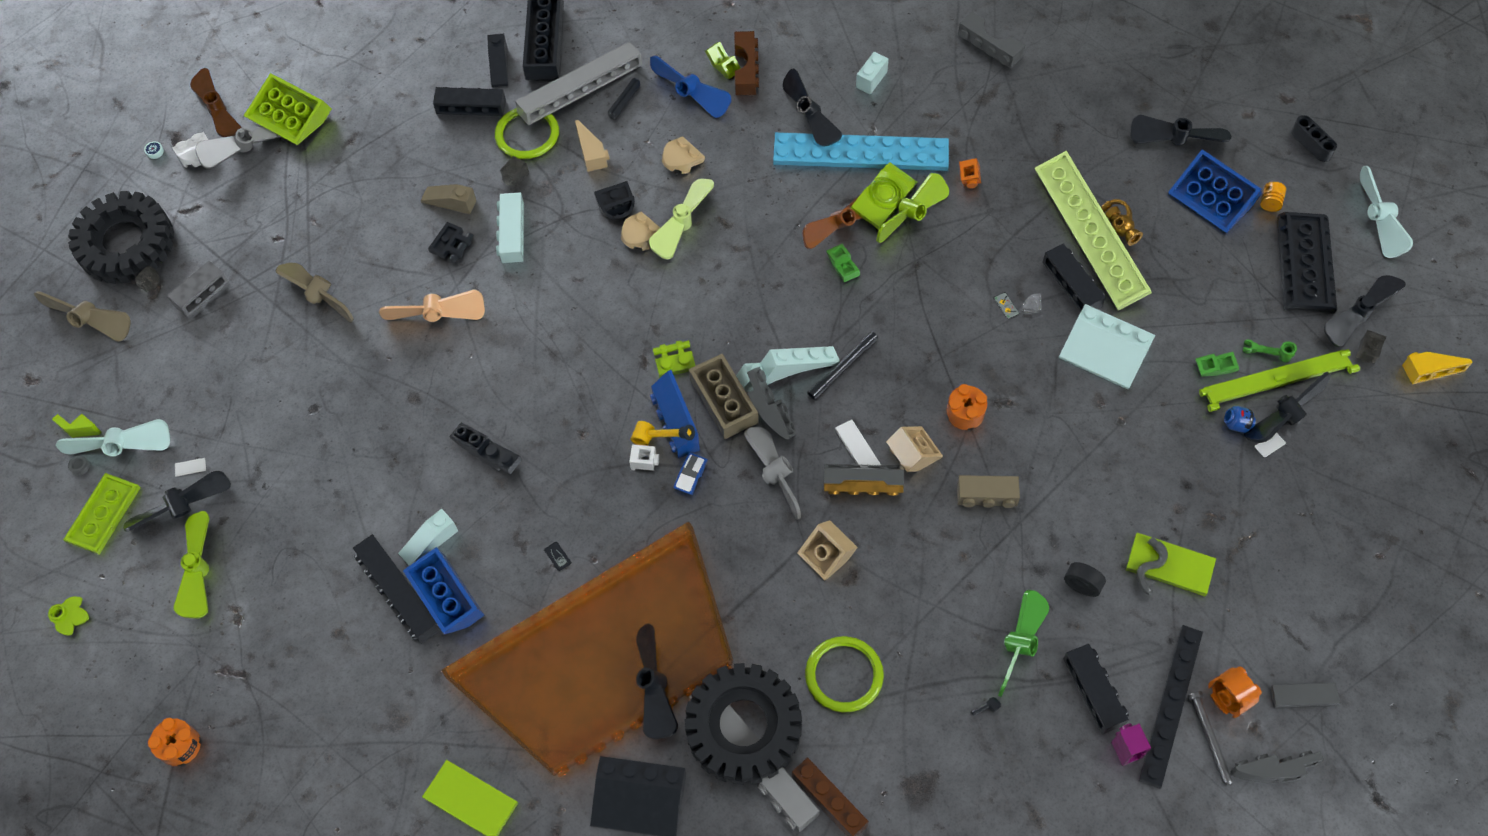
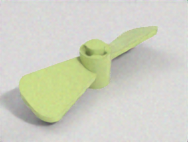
M698 179L693 182L683 204L676 205L673 208V216L650 237L649 245L651 250L661 258L671 259L674 256L683 231L688 230L692 225L691 212L713 189V180Z

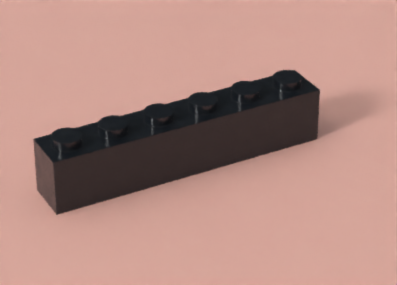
M373 534L353 547L356 553L353 557L360 566L362 564L365 565L367 569L364 572L368 578L376 580L377 584L375 587L381 595L386 594L388 599L385 601L391 610L397 609L399 612L396 615L402 625L407 623L410 627L407 632L413 640L418 638L422 644L441 631L425 604Z

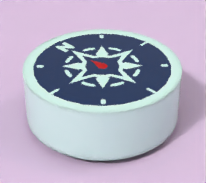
M156 141L148 143L144 148L146 155L151 159H157L164 153L162 145Z

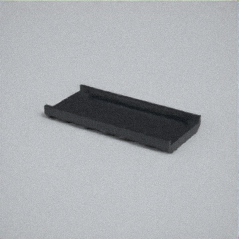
M1297 212L1280 213L1277 217L1284 310L1288 308L1327 310L1335 314L1337 311L1328 216L1325 214Z

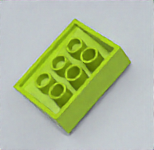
M270 73L245 112L244 117L298 145L324 123L332 108L323 100Z

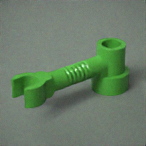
M1247 339L1244 341V345H1248L1251 348L1243 347L1242 350L1246 354L1259 352L1280 356L1282 362H1289L1295 356L1297 346L1295 343L1287 341L1279 349L1258 345L1252 340Z

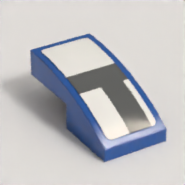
M689 452L673 488L693 495L698 479L702 476L708 459Z

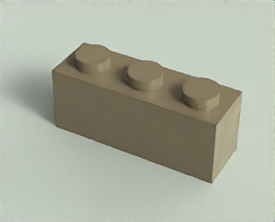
M959 475L957 482L958 505H963L964 507L983 505L987 508L994 506L1012 508L1017 506L1020 499L1019 476Z

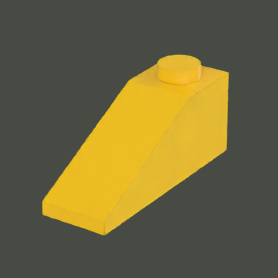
M1415 352L1407 356L1402 366L1410 382L1416 384L1465 372L1473 362L1468 358L1432 352Z

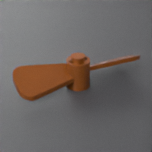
M857 198L844 209L833 212L830 217L806 224L802 233L805 247L812 249L836 229L853 225L857 219H861L862 217L851 209Z

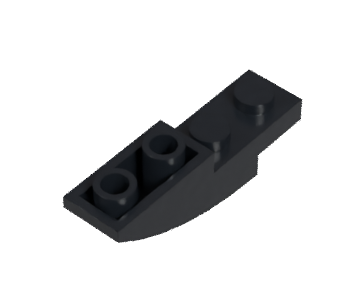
M462 422L449 436L466 451L498 471L501 469L511 474L522 461V458L516 453L491 441L489 436Z

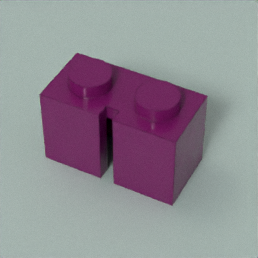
M1129 723L1120 727V731L1115 734L1116 736L1111 743L1122 766L1142 759L1151 749V746L1140 724L1132 726Z

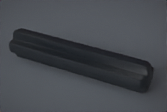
M633 78L608 110L609 117L615 119L639 88L640 81Z

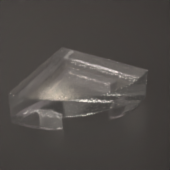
M1041 294L1029 296L1023 304L1022 312L1040 313Z

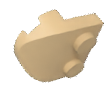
M683 136L668 142L662 154L663 165L672 172L674 169L680 170L682 174L690 173L691 167L701 164L705 160V156Z
M641 211L624 221L621 240L631 249L640 247L642 251L649 250V239L660 227Z

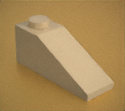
M576 120V129L587 172L607 168V160H610L608 150H604L602 142L579 120Z

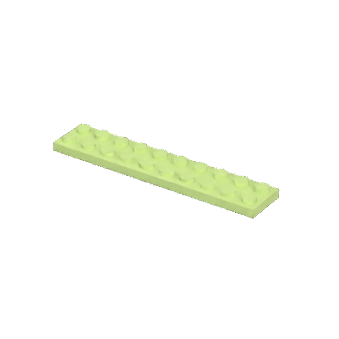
M1065 151L1035 167L1036 173L1116 309L1119 311L1151 294V289L1068 152Z

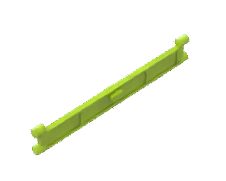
M1349 349L1340 350L1199 389V394L1201 397L1207 396L1210 402L1207 408L1209 412L1219 410V403L1321 376L1325 372L1332 373L1347 368L1348 373H1355L1360 371V366L1358 364L1353 365L1348 357L1351 356Z

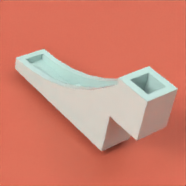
M833 346L771 349L761 363H745L736 377L745 392H750L753 390V386L747 372L759 366L766 375V383L768 385L800 372L836 366L840 360Z

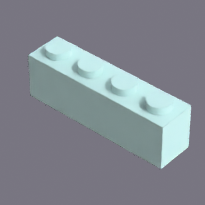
M521 192L500 194V201H497L499 216L496 219L499 230L496 231V237L499 245L496 246V254L500 256L502 263L523 262L524 202Z

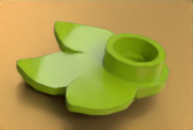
M77 596L69 597L62 604H55L49 609V620L55 623L56 631L60 634L72 635L74 626L82 625L89 619L87 611L80 608L83 598Z

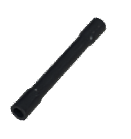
M870 331L827 375L807 391L809 397L816 400L848 366L878 340L876 333Z

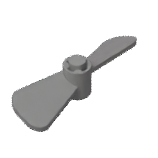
M262 126L253 131L248 128H240L236 131L235 136L198 142L196 145V155L204 168L211 169L239 151H250L253 143L281 136Z
M761 427L747 429L744 432L745 438L766 466L763 468V479L768 484L774 485L777 482L779 483L795 519H800L801 511L799 504L784 479L793 472L791 464L784 456L778 457L772 436L766 429Z

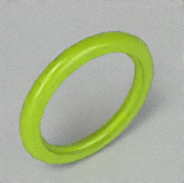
M517 108L507 112L497 123L495 129L496 144L505 154L517 159H532L547 153L554 146L559 136L558 122L552 114L543 117L551 128V134L547 142L533 150H515L504 141L503 130L509 121L520 116Z
M839 636L825 640L811 652L806 663L805 680L810 693L822 706L832 711L844 713L865 708L878 696L883 685L884 672L880 657L866 642L854 637ZM838 646H849L860 650L867 656L873 668L874 676L870 689L864 696L852 702H839L827 697L818 687L815 671L819 659L825 652Z

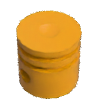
M1274 181L1266 183L1260 202L1261 208L1269 212L1281 210L1286 194L1285 185Z

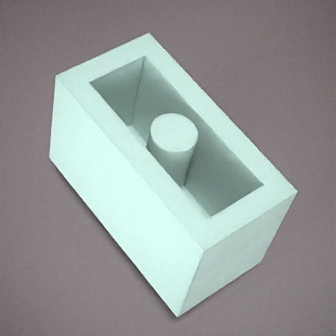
M873 52L857 73L856 88L871 94L887 73L889 58Z

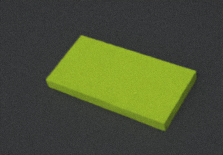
M105 473L63 540L66 543L100 555L141 487L135 483Z
M1136 533L1126 566L1127 571L1137 574L1141 564L1159 559L1158 553L1147 543L1152 537ZM1156 539L1167 548L1168 558L1162 567L1148 570L1145 573V577L1206 596L1216 558Z
M448 760L445 761L422 796L423 799L485 836H498L518 805L516 800Z

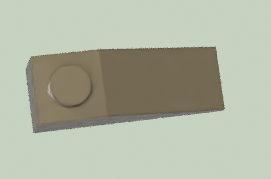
M458 184L429 186L426 188L421 199V203L466 214H471L477 201L473 188Z

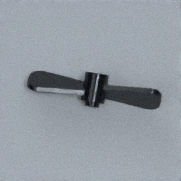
M794 68L790 69L783 80V90L797 103V110L807 117L816 143L820 146H829L839 141L842 137V132L821 113V107L809 97L798 71Z
M1137 115L1133 119L1130 137L1136 144L1171 140L1174 144L1182 145L1186 143L1188 137L1218 142H1229L1232 138L1230 132L1223 128H1192V122L1187 118H1178L1175 123H1170L1144 115Z
M1391 275L1379 277L1368 293L1357 299L1353 307L1326 322L1324 332L1330 342L1335 347H1343L1359 323L1367 321L1377 305L1403 290L1406 285L1405 281Z
M1328 372L1323 373L1296 399L1293 395L1289 397L1284 395L1277 400L1278 405L1276 408L1278 411L1258 422L1248 432L1244 433L1246 439L1255 443L1266 442L1286 422L1293 425L1303 419L1307 413L1301 406L1326 388L1331 375Z
M213 471L183 491L176 487L168 489L162 497L165 502L164 504L130 518L124 523V531H131L168 510L172 519L180 518L192 511L189 506L190 503L227 491L231 487V482L224 472Z
M647 623L638 630L636 636V643L644 667L638 672L636 683L640 688L645 689L643 732L649 738L660 739L674 735L678 730V723L665 692L667 677L657 671L655 629L653 625Z

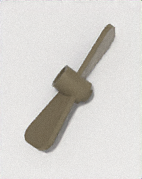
M285 263L276 268L277 274L306 290L304 292L306 300L315 304L316 302L321 303L323 299L346 320L352 323L354 318L348 308L327 293L331 286L328 280L319 275H315L313 278L298 263Z
M36 291L34 293V296L43 305L67 312V320L74 327L79 328L87 323L115 341H122L129 333L131 320L125 312L98 309L88 301H82L75 307L43 292Z

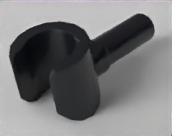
M992 697L982 706L972 710L971 713L974 716L988 708L995 712L1001 707V703L997 698Z

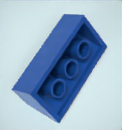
M669 370L651 386L652 394H650L652 404L658 407L656 413L659 421L663 420L665 424L662 426L663 429H680L686 425L694 427L695 436L692 440L670 437L671 442H669L672 453L676 452L678 458L687 456L689 452L695 453L700 451L699 437L672 370Z
M437 547L403 570L443 634L468 628L485 616L446 556Z

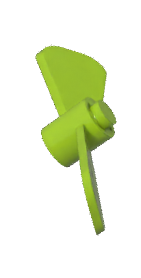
M930 173L911 199L904 198L900 202L899 213L881 226L876 241L879 243L885 241L907 217L918 221L922 220L926 215L928 207L947 198L949 188L943 177L937 173Z
M205 511L191 515L185 524L188 553L181 559L184 574L174 603V611L183 618H202L209 610L204 577L209 571V565L201 557L209 523V515Z

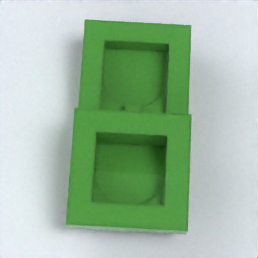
M843 244L826 250L832 265L843 282L860 276V270L851 260V254Z
M1234 352L1218 356L1210 354L1195 358L1201 376H1217L1239 371Z

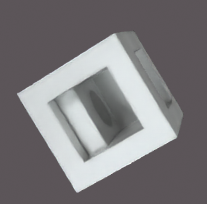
M632 444L629 461L631 470L654 471V466L659 464V454H656L655 446Z

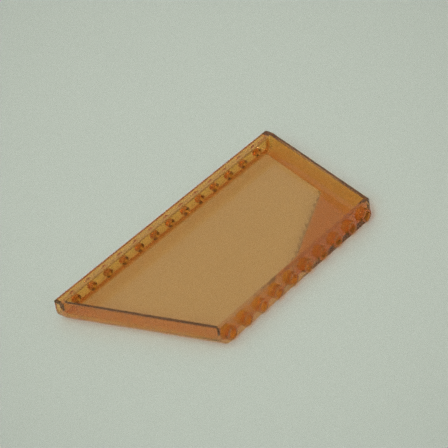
M687 522L441 671L455 688L553 776L558 775V777L567 774L572 766L583 764L591 754L602 752L610 742L621 740L626 732L631 729L634 731L643 725L645 689L640 688L636 683L638 672L644 668L636 643L637 632L642 626L647 623L654 626L657 671L667 677L665 692L671 707L679 702L678 699L683 696H690L696 686L702 685V679L711 673L714 676L717 674V669L726 665L728 669H731L733 657L694 529L690 522Z

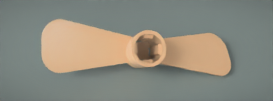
M470 290L443 299L437 294H428L423 299V306H385L380 308L379 314L385 320H395L422 314L423 318L429 322H436L441 317L479 320L484 315L485 306L483 295L478 290Z

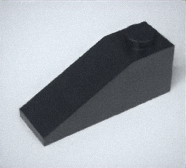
M504 33L487 35L491 87L508 86V48Z

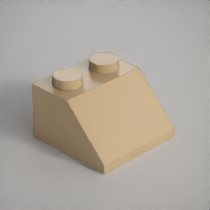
M922 426L900 427L886 441L890 451L898 458L900 465H903L904 470L907 472L919 471L943 457Z
M829 520L816 526L797 553L824 580H827L850 559L858 547Z

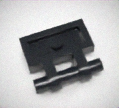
M446 222L428 250L430 253L444 259L448 254H451L449 261L455 264L463 256L465 248L469 247L472 243L471 240L474 235L468 232L466 236H463V229L461 227ZM456 242H459V246L457 248H454L453 246L456 244Z

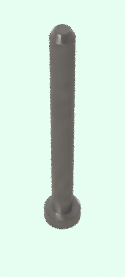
M1194 692L1188 695L1189 701L1194 702L1223 782L1226 786L1231 785L1232 778L1201 699L1204 697L1203 692Z

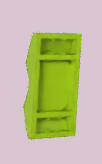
M889 162L878 173L871 184L864 189L851 206V209L877 229H880L918 182Z

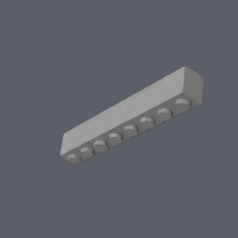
M631 42L621 45L516 100L517 112L530 125L642 66L641 53Z
M728 705L720 718V729L724 737L732 744L738 746H749L759 741L735 710ZM783 767L779 769V774L770 779L767 776L762 779V782L758 783L757 788L764 796L768 794L773 800L771 805L778 813L783 812L787 817L785 821L792 830L796 828L798 832H801L819 816L817 807Z

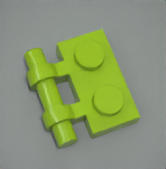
M679 340L674 344L659 345L660 347L653 348L654 356L662 355V358L655 359L660 378L669 370H672L673 375L689 372L690 368L696 366L692 351L684 352V349L690 348L689 340L683 342ZM678 350V354L671 356L667 354L668 352Z

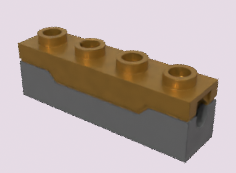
M824 464V491H828V494L847 492L850 495H857L859 492H867L868 495H878L879 492H886L887 495L896 496L899 493H903V465Z

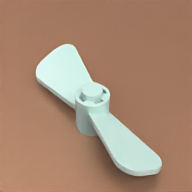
M1363 166L1360 172V182L1372 202L1368 208V216L1371 220L1376 221L1382 253L1387 258L1398 257L1412 248L1413 239L1396 219L1398 206L1393 202H1382L1371 169L1368 166Z
M156 419L126 430L116 427L109 428L105 433V437L60 439L56 442V447L64 454H77L101 448L103 453L108 456L119 455L123 448L163 451L170 444V433L167 423L161 419Z

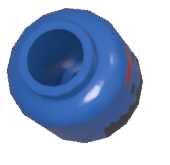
M1233 406L1226 411L1224 422L1228 429L1246 433L1255 426L1256 418L1251 409Z

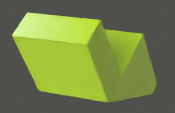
M716 42L705 50L711 64L727 79L735 76V71L741 69L735 56H728L721 42Z
M59 414L52 418L72 438L95 436L102 433L83 414H80L71 424Z

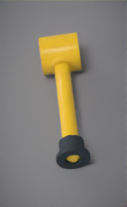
M638 421L630 440L636 445L648 446L653 437H680L692 440L695 436V429L692 425H686L680 429L655 430L652 424Z

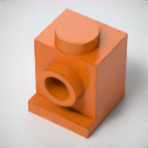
M977 158L960 161V175L963 186H967V188L977 187V184L981 183L980 165Z

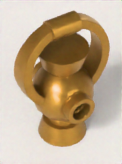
M1119 199L1106 201L1101 208L1109 222L1112 223L1115 232L1119 237H1125L1129 246L1135 245L1140 241L1143 233L1134 229L1135 224L1132 219L1130 206ZM1120 204L1125 206L1127 215H1121L1118 206L1112 207V205Z

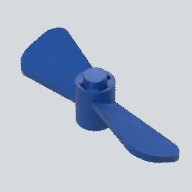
M658 56L650 57V66L654 73L676 83L675 89L680 96L686 97L690 94L715 118L725 114L731 103V95L728 92L701 83L694 74L684 77Z

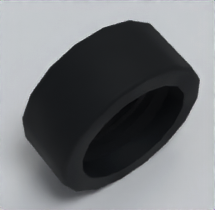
M1080 562L1071 563L1064 577L1065 583L1069 587L1089 597L1099 596L1106 583V578L1100 571Z

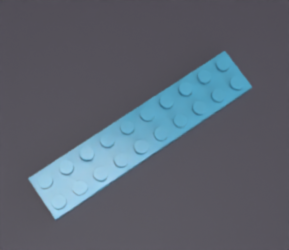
M775 132L773 165L883 169L891 162L899 169L948 171L949 138L842 135L839 141L829 146H820L816 143L813 134Z

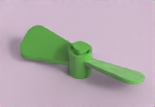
M1027 590L1024 592L1016 632L1011 631L1005 637L1004 645L1007 651L1014 653L1000 688L999 697L1003 695L1018 654L1033 657L1037 652L1038 638L1034 635L1049 612L1047 600L1037 591Z

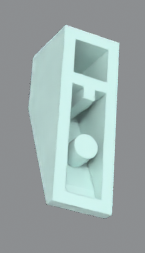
M440 509L424 522L398 554L410 566L435 547L443 544L457 533L458 529L445 511Z

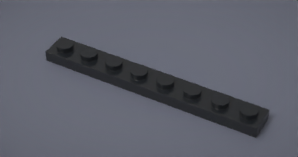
M1182 625L1149 742L1151 749L1146 753L1139 778L1140 782L1159 789L1164 781L1203 635L1202 631Z

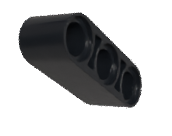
M1301 115L1297 118L1291 130L1292 135L1319 161H1329L1337 149V143L1309 116Z

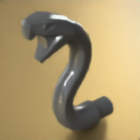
M1154 537L1147 543L1158 553L1159 559L1141 564L1136 576L1140 589L1147 595L1153 593L1150 585L1156 582L1147 580L1145 573L1150 569L1162 567L1168 558L1167 548Z

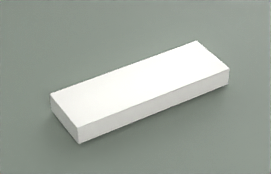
M853 420L835 427L836 433L857 465H881Z

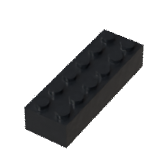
M564 0L527 1L522 65L525 80L559 79Z

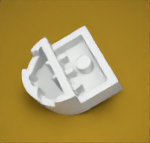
M204 132L194 134L190 139L180 141L172 147L184 167L187 168L191 164L194 167L201 165L196 155V145L200 141L209 140Z

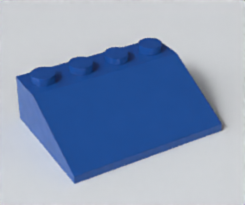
M1202 149L1169 190L1168 194L1225 233H1228L1260 198L1262 189Z

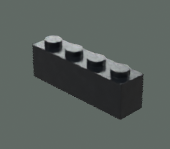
M436 87L433 100L436 114L504 116L506 104L504 90L497 88Z
M1064 243L1045 252L1042 263L1080 312L1085 304L1095 309L1103 307L1106 299L1103 290L1097 287L1092 276L1086 273L1083 265L1075 259L1072 251Z
M1088 643L1066 652L1063 660L1101 734L1124 726L1129 720L1128 711L1119 702L1118 692L1114 686H1111L1106 669L1101 667L1096 650L1092 649Z

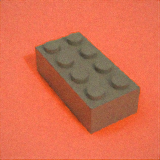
M723 353L689 369L690 381L724 439L758 424V412Z

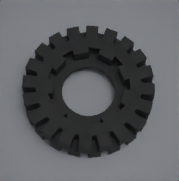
M120 191L119 199L114 192L105 195L106 203L104 204L100 198H97L91 202L95 207L94 210L86 206L80 211L84 219L76 217L72 223L75 229H70L68 235L71 240L68 242L69 249L72 251L71 254L89 276L92 275L94 279L101 282L104 279L106 283L116 284L117 279L122 284L131 282V274L139 280L145 277L144 268H147L151 273L156 270L158 266L154 261L157 260L162 263L168 257L165 251H171L173 246L171 239H174L171 221L159 203H156L150 196L145 197L143 193L134 192L131 195L129 191ZM122 222H131L140 227L141 237L139 243L126 249L125 253H111L104 248L103 237L112 226Z
M736 663L732 669H728L726 665L717 669V674L714 676L711 673L702 679V685L700 687L696 686L692 692V699L688 701L685 710V732L691 753L696 761L701 763V767L709 774L712 772L716 775L717 779L724 782L732 780L733 784L744 785V782L747 781L756 784L762 782V779L767 776L770 779L779 774V769L785 768L790 763L793 753H796L799 746L802 714L796 694L791 692V686L785 679L781 681L778 678L776 672L771 669L767 672L763 671L762 666L752 664L750 668L745 667L744 663ZM739 700H748L756 703L763 709L767 718V728L763 737L749 746L732 744L724 737L720 729V718L723 711L728 705Z

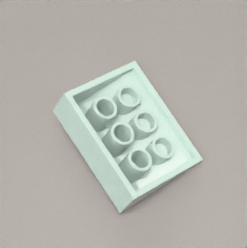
M1085 304L1059 355V359L1129 390L1155 335Z

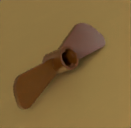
M203 68L192 78L190 87L203 100L210 115L213 117L218 135L221 137L235 136L236 131L242 127L226 111L224 102L215 90L209 70Z

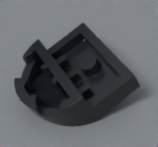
M628 181L594 192L601 213L608 219L619 220L626 218L634 209L635 199Z

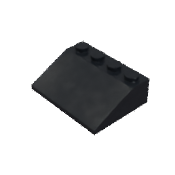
M600 756L595 780L590 826L653 836H676L686 780L685 768Z

